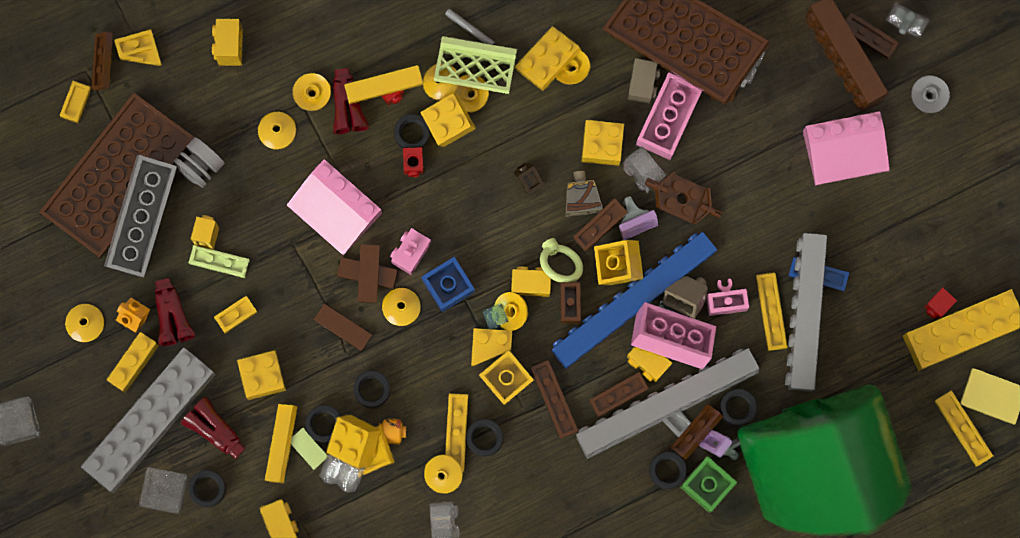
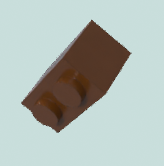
M580 282L560 284L561 324H580Z

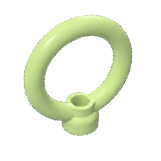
M550 238L542 244L544 250L540 255V265L548 277L560 283L575 282L581 277L583 264L575 251L567 246L558 245L555 238ZM558 252L566 254L573 260L575 272L569 276L556 273L548 264V256L555 255Z

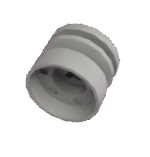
M194 137L186 146L191 153L190 156L181 152L179 155L184 162L175 158L173 163L189 181L204 188L206 183L201 177L203 176L208 181L211 180L210 175L206 171L210 169L217 173L225 163L206 144Z

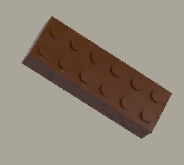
M821 0L811 5L805 16V21L808 27L813 28L816 33L815 38L817 42L825 48L824 53L827 59L832 60L835 65L834 70L836 74L844 80L843 85L846 91L851 92L853 95L855 106L863 112L880 103L888 94V91L834 1Z

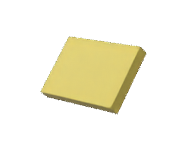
M972 368L960 404L1014 425L1020 412V385Z

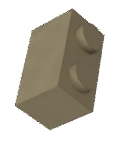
M635 59L628 94L629 100L650 103L651 98H655L657 87H654V80H658L660 73L657 63Z

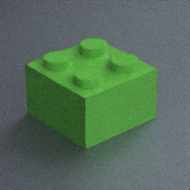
M707 456L680 488L710 513L737 482Z

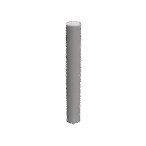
M449 9L446 12V16L481 42L494 45L495 42L454 11Z

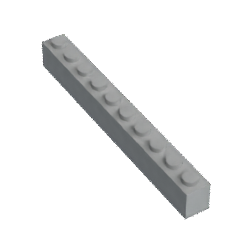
M749 348L737 350L728 359L726 357L721 358L716 362V365L710 368L706 366L700 369L698 374L694 376L688 375L681 379L682 382L676 385L672 383L666 386L664 391L660 393L654 392L647 396L648 399L642 402L638 400L632 403L630 408L626 410L620 409L614 412L612 417L608 419L602 418L596 422V425L590 428L586 426L580 429L579 433L576 434V438L586 458L588 459L758 374L759 367Z

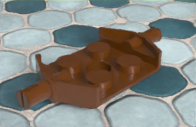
M675 172L669 173L660 182L654 181L649 177L646 179L645 185L653 188V191H655L657 208L692 224H697L709 214L718 219L721 217L722 211L712 207L710 188L699 186L676 175ZM679 193L685 196L683 204H680L677 200Z

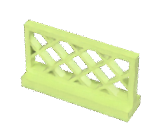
M442 36L434 81L509 94L517 49ZM443 53L452 55L454 59L446 62L443 58ZM468 57L473 62L465 66L461 59ZM485 60L489 61L492 65L484 69L480 62ZM458 62L462 68L454 72L450 65ZM500 64H508L510 68L502 72L498 66ZM474 65L480 69V72L475 75L469 70ZM445 68L451 73L447 77L439 76V72ZM495 68L499 75L491 78L487 72ZM465 71L470 78L462 80L457 75ZM484 74L489 80L485 83H479L476 78ZM503 78L507 83L506 87L498 86L495 81Z

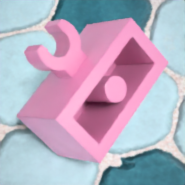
M411 228L409 232L406 231L400 240L402 242L399 248L396 247L390 256L393 265L410 275L413 274L431 245V239Z
M731 279L727 280V287H723L721 280H718L717 287L721 292L708 294L706 298L708 315L714 316L747 311L749 309L747 290L730 291L732 287Z

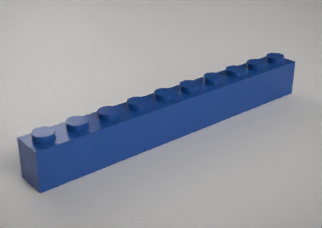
M703 232L699 235L697 233L692 235L688 239V244L684 247L681 244L673 250L674 255L670 258L665 256L658 262L659 266L656 269L650 268L643 274V279L640 281L635 280L629 284V290L625 293L620 291L613 297L614 301L608 305L606 302L598 309V314L595 316L591 314L584 319V324L580 328L575 326L568 332L569 336L564 340L562 338L558 339L553 344L552 353L564 368L567 369L634 317L645 302L652 303L665 292L667 287L688 275L715 254L717 249Z

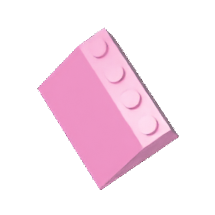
M880 111L809 125L803 130L815 185L890 170L885 131Z
M325 159L309 175L287 204L291 210L343 256L382 214L381 209Z

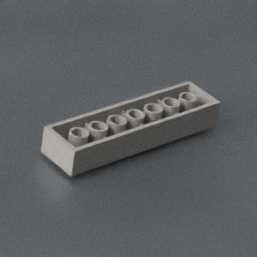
M803 233L801 238L797 240L796 251L799 252V257L795 260V271H798V276H795L793 281V290H796V295L792 297L791 305L795 312L790 318V328H793V334L789 335L788 347L792 348L791 353L787 355V366H790V372L785 377V385H788V390L812 392L815 389L827 235Z
M183 348L81 467L106 489L115 493L216 374L187 349Z

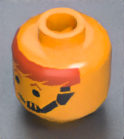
M384 419L382 423H379V426L383 428L388 444H400L402 438H406V426H402L401 420Z

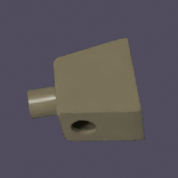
M688 276L682 277L665 289L663 304L695 319L707 298L708 287L706 286L705 279L698 277L694 280Z

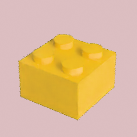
M216 19V25L212 26V35L215 43H212L214 60H217L219 65L242 66V26L239 19Z
M454 93L421 112L434 139L441 147L447 146L476 129L459 96Z
M586 120L581 162L619 166L624 124Z
M623 240L594 247L599 285H615L643 279L639 241Z
M510 350L479 374L504 405L534 380Z
M276 351L237 360L248 400L286 391Z
M352 415L338 417L327 453L357 469L370 466L381 430Z

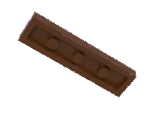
M549 360L531 367L530 369L560 439L577 433V426Z

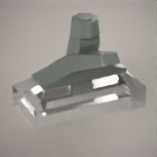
M895 3L887 21L900 27V33L905 34L908 31L920 38L929 19Z

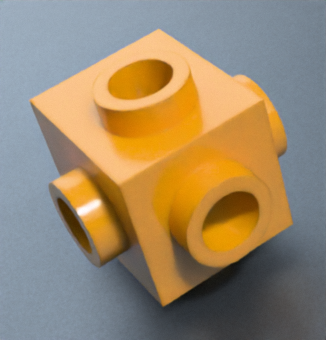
M130 298L126 303L122 302L117 310L119 314L116 321L136 333L145 323L150 309Z

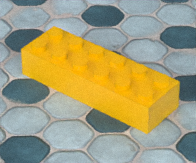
M1011 289L903 335V338L917 370L920 371L1020 329V306Z

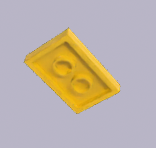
M552 26L515 66V69L544 91L581 49Z

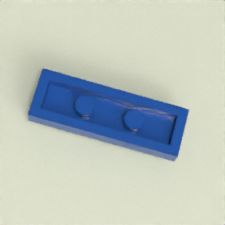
M793 257L788 274L789 277L793 278L798 276V271H795V260L797 259ZM824 266L823 286L844 291L849 272Z

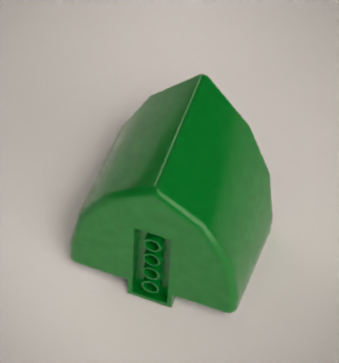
M865 385L823 400L816 398L783 409L782 414L744 426L737 433L763 517L786 530L817 535L872 532L877 530L904 506L912 488L881 391L873 385Z

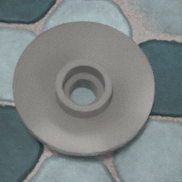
M925 76L914 84L911 96L913 103L919 110L926 113H936L947 105L950 94L948 86L943 80L935 76ZM930 93L932 95V99H928L926 97V94Z

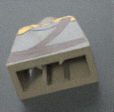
M585 171L574 172L575 182L567 184L566 217L599 213L603 208L595 181H586Z

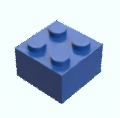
M455 257L421 277L422 282L441 312L446 311L475 293L473 285Z

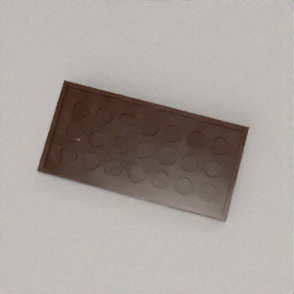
M623 0L603 28L607 34L725 105L770 44L765 38L700 0Z
M133 92L39 213L101 259L110 247L137 155L174 165L173 160L181 157L179 154L185 152L186 146L194 137Z

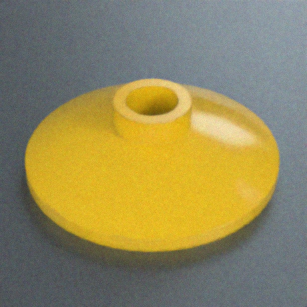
M580 51L556 77L557 80L568 85L577 84L584 80L590 71V61L587 55Z
M435 64L426 72L423 86L428 96L441 101L447 96L455 94L459 85L443 82L437 83V81H434L437 66ZM450 65L453 71L456 72L457 70ZM447 68L439 72V76L447 77L451 74Z
M306 74L301 76L294 84L293 98L297 105L304 110H319L330 99V85L321 75ZM314 91L316 92L315 96L311 97L309 96V92Z
M468 75L460 77L462 80L470 78ZM481 77L476 78L479 83H485ZM459 85L455 94L459 96L467 112H475L486 104L489 90ZM474 91L475 95L470 98L469 92Z
M272 112L260 121L258 135L265 146L271 149H283L293 142L296 135V126L289 115L282 112ZM275 126L280 127V130L278 132L273 131V128Z
M396 288L390 291L382 303V311L385 318L397 326H406L414 322L419 316L421 308L417 295L406 288ZM399 303L405 304L403 309H399L397 306Z
M513 292L500 295L494 305V316L497 323L503 329L509 331L517 330L524 325L528 315L524 299L519 294Z
M77 305L70 310L66 317V330L76 341H93L103 331L104 317L100 310L93 305ZM82 319H87L86 325L80 324Z
M438 455L427 463L424 476L426 483L432 490L438 493H450L461 484L463 471L459 462L453 457ZM439 473H444L445 478L441 479Z

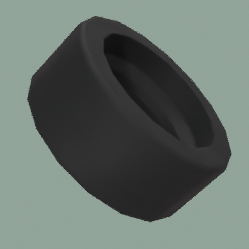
M407 114L401 117L395 125V140L402 149L421 147L423 149L429 141L430 129L423 117L416 114ZM409 122L418 123L423 129L422 139L414 144L405 142L401 137L402 127Z
M366 371L355 380L353 386L354 395L362 406L378 408L388 400L390 384L382 373ZM369 378L377 379L383 385L382 396L375 401L366 400L361 394V385Z
M734 389L723 396L719 411L726 423L732 426H743L754 418L757 412V403L750 392L744 389ZM736 396L745 398L749 404L748 414L741 419L731 417L727 411L728 401Z
M328 405L316 406L306 417V430L311 438L317 442H330L333 432L328 435L316 433L313 429V419L319 413H329L334 417L335 423L337 418L341 417L336 409Z
M481 419L475 421L469 427L466 441L469 449L474 454L487 457L494 455L500 449L503 434L497 423L489 419ZM480 427H489L495 432L496 442L489 449H480L474 443L473 435Z
M674 452L659 454L652 460L649 468L650 478L653 483L661 489L668 490L679 486L684 481L687 471L685 461ZM670 459L678 465L679 475L674 481L664 482L658 477L656 470L662 460Z
M201 470L190 479L188 485L189 496L199 506L206 508L214 507L224 499L226 483L215 471ZM210 477L216 480L219 490L215 498L203 500L198 497L196 485L202 478Z

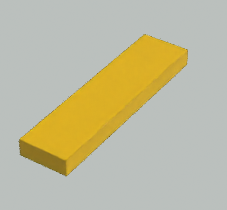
M417 65L344 84L349 104L420 86L423 85V81Z
M776 273L756 275L768 351L787 349Z
M952 390L934 401L976 467L993 457V454Z
M449 394L445 455L456 459L464 472L468 395Z
M278 404L265 481L284 483L297 406Z

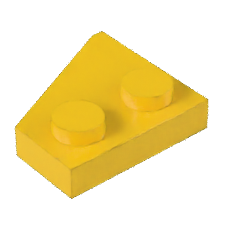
M151 29L115 40L121 60L156 66L162 65Z
M474 328L471 366H476L486 360L493 359L498 355L506 353L508 350L511 351L512 331Z

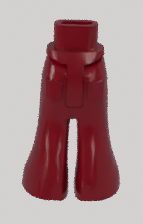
M349 68L335 70V78L333 79L335 102L333 134L336 135L350 132L346 104H349L344 86V84L354 82ZM360 102L349 104L353 132L368 130L369 124L363 114Z
M170 278L156 281L155 299L159 316V346L177 344L170 314L173 315L179 342L193 339L195 333L185 317L175 286L171 284Z
M206 396L203 397L193 409L203 416L215 430L206 425L192 410L182 419L180 424L200 434L226 455L230 454L236 459L245 447L240 443L241 440L215 411L210 400Z

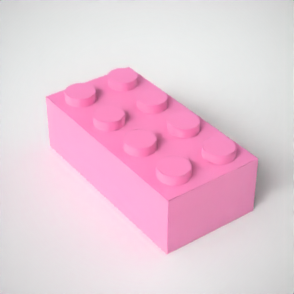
M668 73L636 145L671 160L702 90L682 78Z
M645 302L636 313L631 345L703 369L712 358L716 326Z

